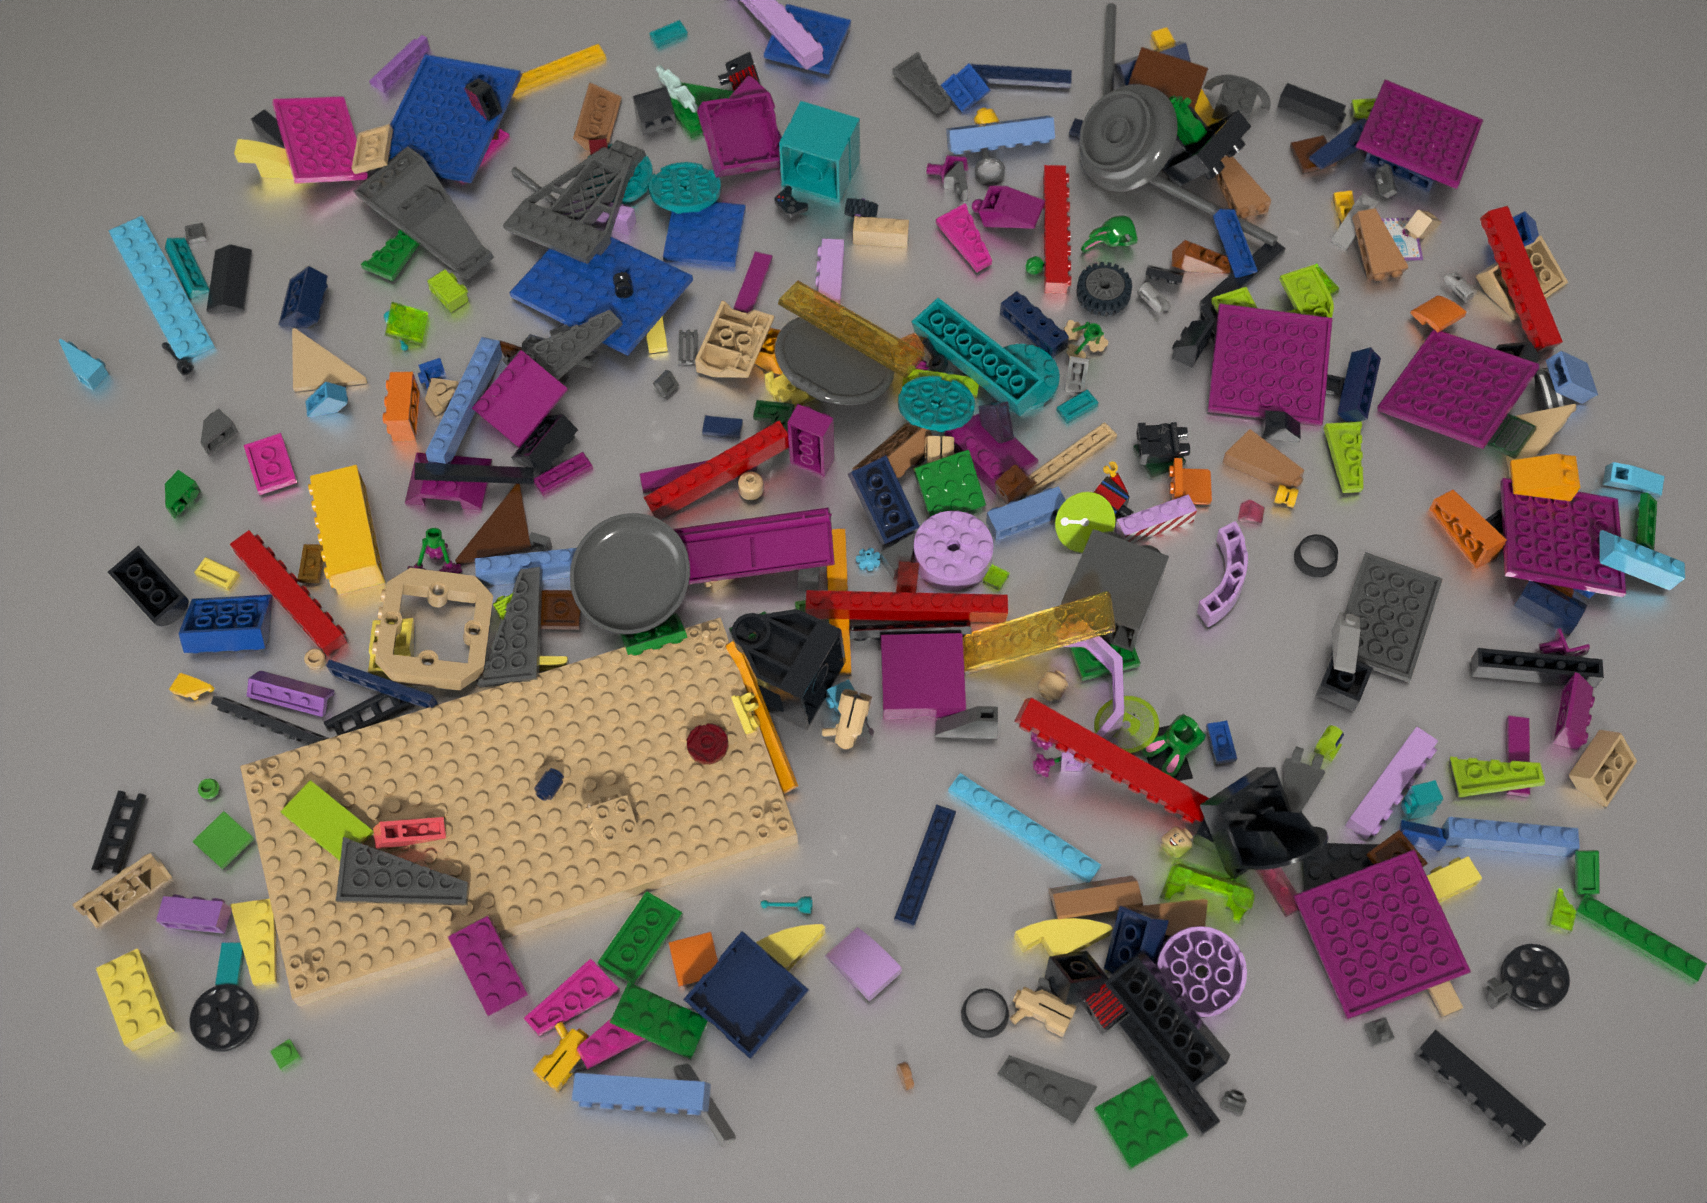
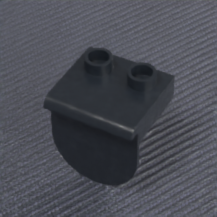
M1188 106L1193 116L1200 120L1207 134L1199 142L1189 145H1183L1179 137H1176L1171 156L1162 168L1170 178V182L1181 186L1202 175L1207 180H1210L1225 168L1221 159L1225 155L1228 158L1234 156L1245 146L1246 143L1242 140V136L1252 127L1239 110L1207 126L1195 110Z
M1257 767L1200 804L1226 873L1233 879L1238 878L1248 870H1269L1299 862L1322 849L1329 839L1327 831L1324 828L1312 826L1301 811H1291L1275 767Z

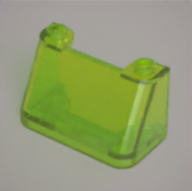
M1177 859L1171 862L1160 898L1170 901L1172 896L1177 893L1183 895L1187 885L1226 898L1225 909L1232 912V922L1240 925L1244 924L1252 909L1255 897L1249 882L1239 878H1231L1227 874L1185 860Z

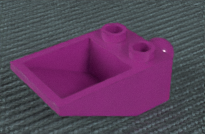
M989 186L984 200H974L971 207L975 213L980 214L984 227L1035 229L1045 205V200L1008 186Z

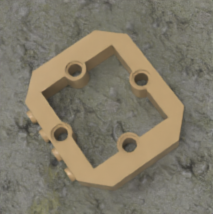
M409 568L387 582L386 590L382 589L380 601L384 602L383 607H379L378 619H381L380 625L376 624L375 636L378 637V642H373L372 654H376V664L391 681L400 684L462 690L483 675L493 595L476 576ZM403 595L427 597L429 604L433 607H442L447 603V600L476 604L474 620H470L465 624L463 641L466 645L470 646L468 663L439 660L437 653L432 650H424L418 657L394 655L396 636L402 630L400 610Z

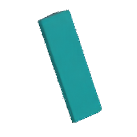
M167 238L165 250L188 299L208 293L209 287L186 239Z

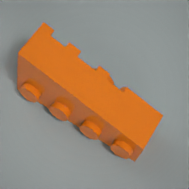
M1454 490L1434 499L1429 508L1476 569L1495 560L1507 541Z

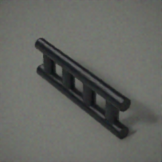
M379 693L323 723L327 729L333 726L337 736L378 724L410 708V705L406 701L401 702L398 698ZM390 698L394 707L382 712L378 703ZM371 707L375 716L363 721L359 713ZM352 717L356 726L344 731L340 722Z
M117 792L91 868L92 871L100 872L101 866L113 867L112 874L118 875L121 873L146 795L138 793L136 800L125 799L126 792ZM121 807L133 808L130 819L118 818ZM115 826L126 828L123 839L111 838ZM108 846L120 847L116 859L105 857Z

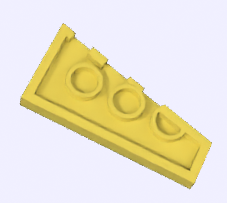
M270 898L230 904L253 985L276 984V925Z

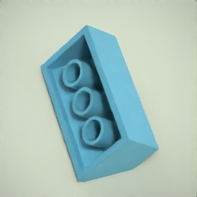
M1604 530L1599 532L1601 564L1667 590L1673 589L1685 579V562Z

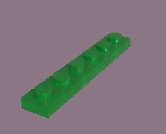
M1587 894L1582 897L1574 913L1695 984L1699 981L1707 965L1704 961Z

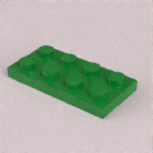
M646 891L599 959L598 965L627 983L630 982L636 985L683 916V913Z
M628 982L609 1023L691 1060L707 1020L694 1011Z

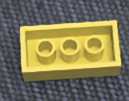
M137 948L96 968L122 1041L127 1048L134 1052L175 1032L148 959L142 951Z

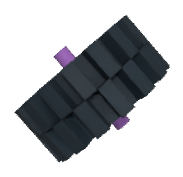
M847 198L844 214L853 218L855 216L876 218L879 205L869 202L864 198Z

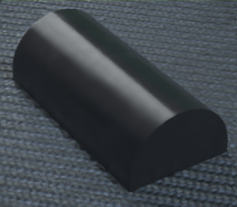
M139 545L108 571L109 575L157 626L172 624L188 608V598Z

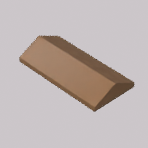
M592 83L588 84L573 139L587 151H590L589 140L607 138V145L609 144L622 98Z
M1133 876L1049 888V894L1058 920L1119 910V906L1129 908L1143 906L1139 884Z

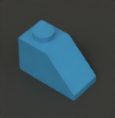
M325 382L306 400L307 417L311 418L338 413L348 403L346 387Z

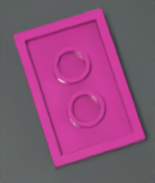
M281 433L244 445L259 495L297 483Z

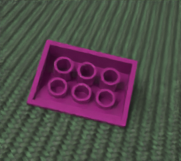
M520 350L472 409L520 448L568 391V388Z
M988 410L972 416L969 422L960 428L945 431V436L954 437V454L969 450L977 477L994 494H996V480L1014 464L1027 471L1039 461Z

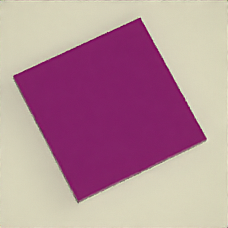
M1384 80L1356 144V148L1457 189L1483 119L1391 81Z
M1219 304L1207 412L1263 419L1265 410L1286 412L1300 424L1322 427L1333 318Z
M1433 329L1379 403L1377 410L1484 449L1539 370V364L1443 331L1436 332Z
M1502 478L1500 482L1503 537L1507 540L1503 546L1505 576L1618 597L1626 595L1625 573L1600 563L1599 532L1604 530L1621 537L1617 498L1579 491L1571 501L1513 494L1512 479Z
M1415 850L1293 895V899L1347 1020L1471 973Z

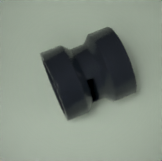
M619 272L613 276L615 295L618 298L624 299L633 295L634 291L629 273Z

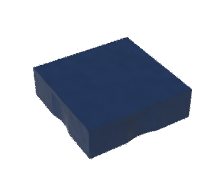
M741 931L722 953L715 966L698 981L683 1000L704 1019L717 1027L749 1059H752L810 990L745 932Z

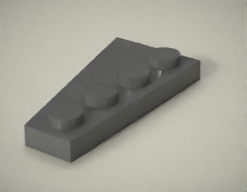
M919 52L892 69V74L935 113L940 114L951 106L950 98L942 86L937 83L934 74H931L926 62H923Z
M1010 1055L997 1074L998 1077L1073 1126L1098 1087Z

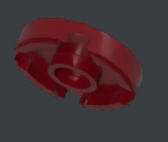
M712 723L696 726L687 738V750L690 757L704 765L719 762L726 755L729 748V741L725 731L720 726Z

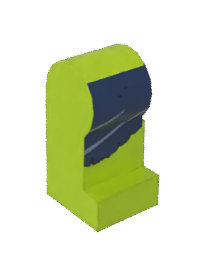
M1329 725L1313 752L1324 755L1325 759L1332 762L1342 746L1340 741L1344 737L1343 731L1336 726Z

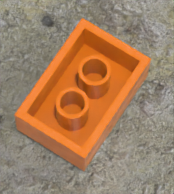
M390 372L389 380H386L388 396L384 398L386 412H383V423L387 425V433L391 435L393 441H416L420 390L413 372Z

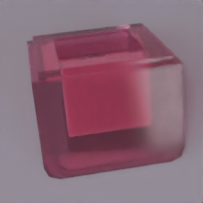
M1249 499L1241 503L1238 520L1261 525L1265 507Z

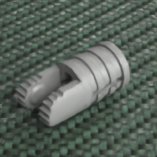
M1453 272L1443 276L1445 284L1464 303L1471 301L1477 294V290L1459 273Z
M1150 282L1144 283L1138 289L1137 294L1158 314L1170 309L1171 304Z

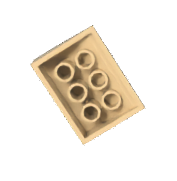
M1541 235L1533 243L1525 246L1545 298L1568 283ZM1497 262L1475 276L1483 291L1513 320L1519 317Z

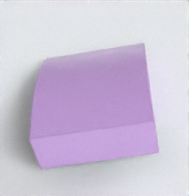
M858 927L825 955L854 988L856 987L868 1001L872 1000L902 973V967L878 943Z

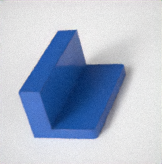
M1401 820L1399 830L1413 846L1441 851L1446 844V838H1443L1444 829Z

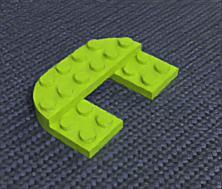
M1315 265L1280 275L1279 281L1295 308L1287 312L1332 318L1334 311L1333 299ZM1247 287L1212 297L1211 300L1217 314L1219 304L1257 308Z

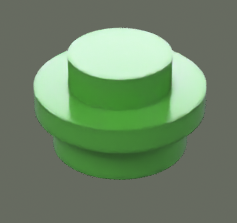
M204 779L198 786V793L204 799L214 798L220 790L218 782L214 779Z

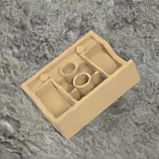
M721 301L696 356V372L711 377L749 378L775 316L756 310L748 313L733 310L726 301Z
M151 852L141 857L133 865L124 868L121 873L112 879L106 880L94 891L85 894L83 898L72 905L82 916L87 915L94 926L98 928L173 877L161 859L154 852Z

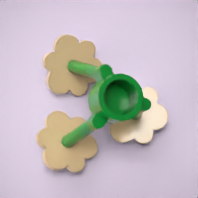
M1069 320L1066 323L1067 326L1063 329L1068 334L1069 340L1077 341L1079 336L1082 335L1085 338L1080 346H1075L1074 344L1068 346L1066 353L1069 355V358L1072 356L1085 359L1086 353L1082 349L1086 344L1090 346L1091 352H1103L1104 347L1108 345V340L1104 338V332L1096 323L1090 324V322H1086L1080 326L1079 322Z

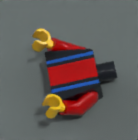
M1112 461L1109 462L1111 470L1108 466L1103 467V472L1110 474V477L1106 476L1093 493L1103 496L1111 504L1116 520L1119 516L1123 518L1134 514V511L1127 507L1130 496L1120 475L1116 473L1118 469L1117 463Z

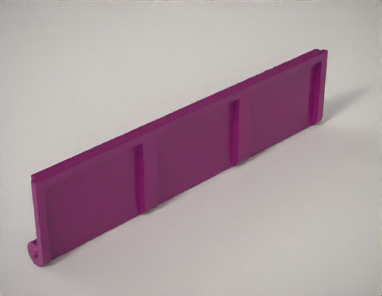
M829 507L673 529L681 538L688 553L690 562L689 584L835 565L831 523L832 514Z

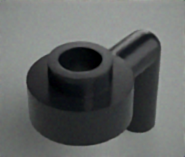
M925 338L922 344L931 355L928 367L933 372L943 373L948 367L947 359L944 355H938L930 340Z

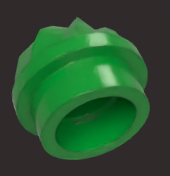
M1033 256L1027 260L1026 271L1029 274L1034 275L1042 272L1044 262L1040 257Z

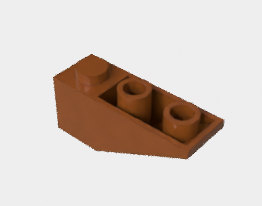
M1184 240L1172 251V266L1186 272L1230 273V262L1227 256L1190 241Z

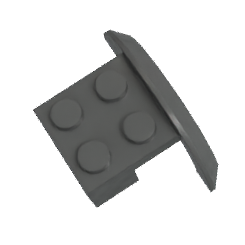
M1219 75L1208 80L1203 87L1212 91L1216 85L1223 83L1212 118L1217 120L1239 110L1248 121L1257 94L1262 102L1261 107L1270 109L1271 101L1266 90L1256 82L1245 77Z

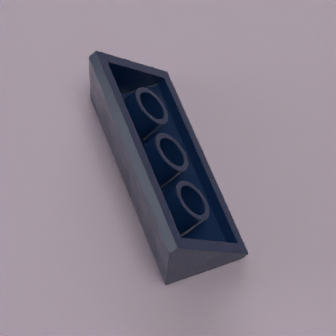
M1179 41L1154 50L1191 62L1185 42ZM1138 56L1115 63L1114 65L1124 86L1129 84Z

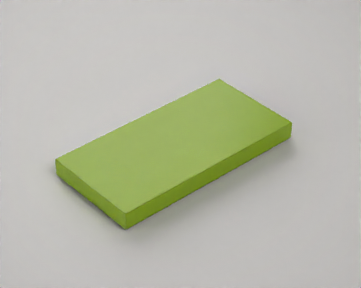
M311 780L280 811L282 815L339 861L341 859L343 837L364 844L374 833L372 829Z

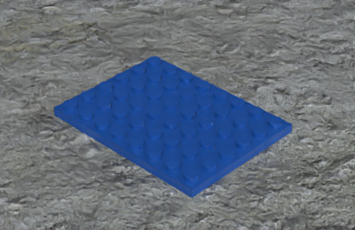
M425 54L390 124L393 128L388 162L408 146L425 159L436 177L472 183L520 81L521 71ZM478 78L492 86L503 111L489 122L472 106L465 91V86Z
M610 237L611 244L601 256L596 254L588 264L549 249L509 292L511 298L569 327L577 324L578 326L588 322L590 318L610 309L623 325L602 343L628 356L692 283L693 275ZM619 272H626L631 275V284L634 292L628 298H618L615 295L613 276Z

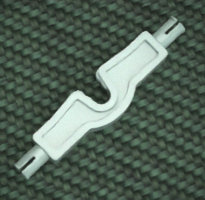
M661 65L657 66L656 71L659 73L661 82L667 87L669 96L678 100L684 108L689 107L692 112H695V110L697 112L698 106L695 104V99L687 87L681 86L680 79L669 69L665 70Z

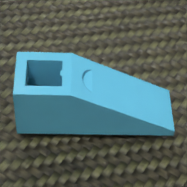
M62 339L58 340L79 382L94 390L109 374L105 369V363L99 358H92L87 351L79 350L70 341L67 343Z
M1613 462L1605 466L1602 485L1644 493L1648 492L1649 494L1661 496L1665 476L1636 466Z

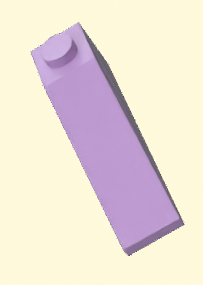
M582 200L573 201V204L581 202ZM610 203L608 206L613 207L614 203ZM621 204L613 231L629 235L636 223L634 208ZM584 208L575 210V213L584 211ZM568 212V213H565V214H563V215H566V216H567V215H570V214H572V213H571V212ZM603 212L594 224L606 228L610 214Z

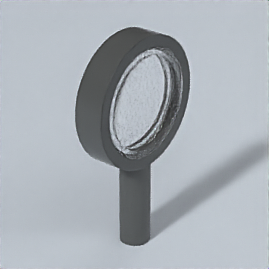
M981 148L983 159L979 160L975 165V177L984 185H995L1003 180L1005 166L1001 160L990 157L988 148Z

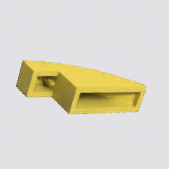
M237 140L234 154L238 162L256 163L261 177L293 179L284 148L258 141Z
M1053 919L1038 922L1015 931L1014 939L1022 952L1042 943L1048 955L1055 956L1080 952L1111 936L1113 928L1111 925L1087 919Z
M822 924L792 927L771 934L756 943L790 971L826 934L825 926Z

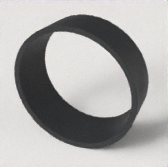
M1309 535L1295 549L1294 561L1298 569L1304 574L1311 577H1324L1331 574L1337 566L1338 548L1330 538L1324 535ZM1309 541L1322 542L1332 549L1335 560L1326 567L1311 566L1302 558L1301 545Z
M987 988L978 989L972 992L964 1001L961 1008V1019L965 1028L974 1036L991 1038L999 1035L1006 1028L1009 1021V1009L1005 999L997 991ZM979 993H990L1000 998L1006 1008L1005 1018L1002 1023L996 1028L989 1030L975 1027L969 1021L966 1014V1005L972 996Z

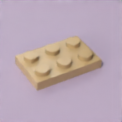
M390 124L358 133L352 170L355 174L382 168L388 164L393 128Z

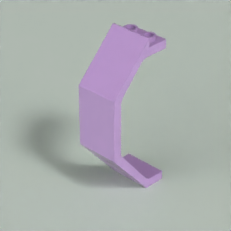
M1079 617V625L1070 622L1059 625L1058 647H1084L1110 671L1112 675L1113 714L1096 733L1109 741L1123 723L1122 657ZM1069 752L1061 753V772H1082L1089 763L1078 762L1073 758L1074 755Z

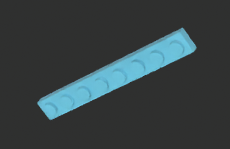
M960 773L949 787V793L1086 883H1090L1101 868V864Z

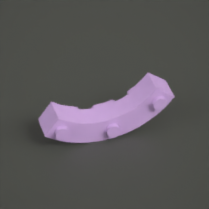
M1236 521L1218 529L1216 542L1225 560V574L1220 585L1207 597L1199 601L1197 613L1207 627L1217 623L1232 609L1244 585L1248 566V552L1245 538Z

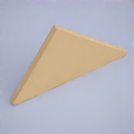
M292 328L293 389L295 392L318 389L325 382L339 386L367 383L365 376L296 328Z
M1576 404L1510 417L1501 430V434L1512 419L1521 422V424L1505 445L1504 450L1523 424L1533 427L1518 449L1514 451L1505 450L1510 479H1512L1510 461L1537 457L1549 444L1555 433H1558L1567 422L1569 416L1576 411Z

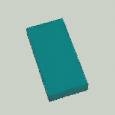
M678 20L650 32L649 35L656 47L659 48L687 36L688 32L681 21Z
M1087 389L1057 406L1056 411L1068 424L1096 408L1099 402Z
M221 943L216 986L223 984L239 986L244 957L241 943Z

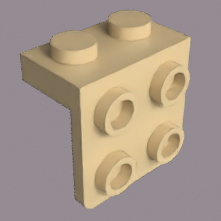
M615 794L605 798L606 802L599 804L597 800L586 804V809L580 811L582 819L590 817L601 848L636 838L640 834L627 795L618 798V795Z

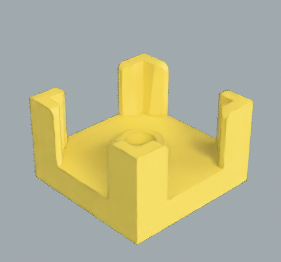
M771 371L764 375L765 387L775 402L794 404L796 408L797 404L804 405L816 399L793 386L784 374L774 378V373Z

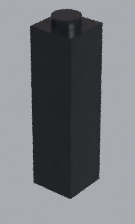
M1289 83L1283 89L1277 106L1334 129H1337L1339 123L1343 124L1347 113H1344L1346 105Z
M264 109L251 118L255 131L270 144L285 149L275 117Z

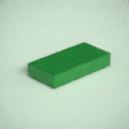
M1575 850L1576 894H1600L1598 850Z

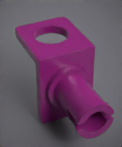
M946 156L943 165L928 163L927 175H940L944 185V177L956 166L955 161H963L964 170L968 171L967 158Z
M1561 628L1556 631V640L1539 644L1541 654L1560 652L1562 656L1579 657L1587 655L1590 649L1589 644L1569 649Z

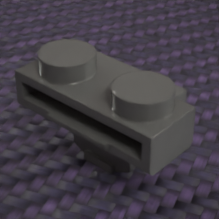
M1385 164L1378 168L1375 178L1379 194L1386 198L1394 196L1398 192L1391 166Z

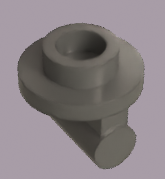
M1231 1089V1091L1225 1092L1220 1107L1242 1115L1247 1100L1242 1092Z

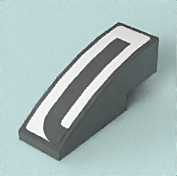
M1540 368L1534 375L1538 407H1541L1542 411L1565 406L1563 395L1555 391L1548 368Z

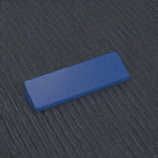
M1219 209L1213 216L1235 277L1239 278L1256 273L1258 270L1235 209Z

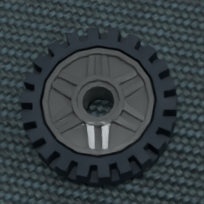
M1100 262L1099 266L1097 263H1093L1092 267L1090 265L1087 266L1086 270L1084 269L1079 276L1077 283V297L1079 303L1082 302L1081 306L1083 308L1087 307L1089 312L1094 310L1093 314L1096 315L1098 312H1101V316H1105L1106 312L1110 316L1113 315V311L1117 314L1120 312V309L1123 310L1128 305L1132 293V280L1129 278L1128 272L1125 273L1124 268L1121 267L1119 269L1117 264L1112 267L1111 262H1108L1107 265H1104V262Z

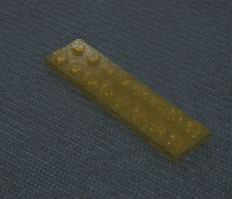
M799 280L779 298L778 305L904 378L911 374L925 356L924 352Z
M1105 591L973 631L972 634H965L963 637L964 673L966 675L1115 632L1111 594Z

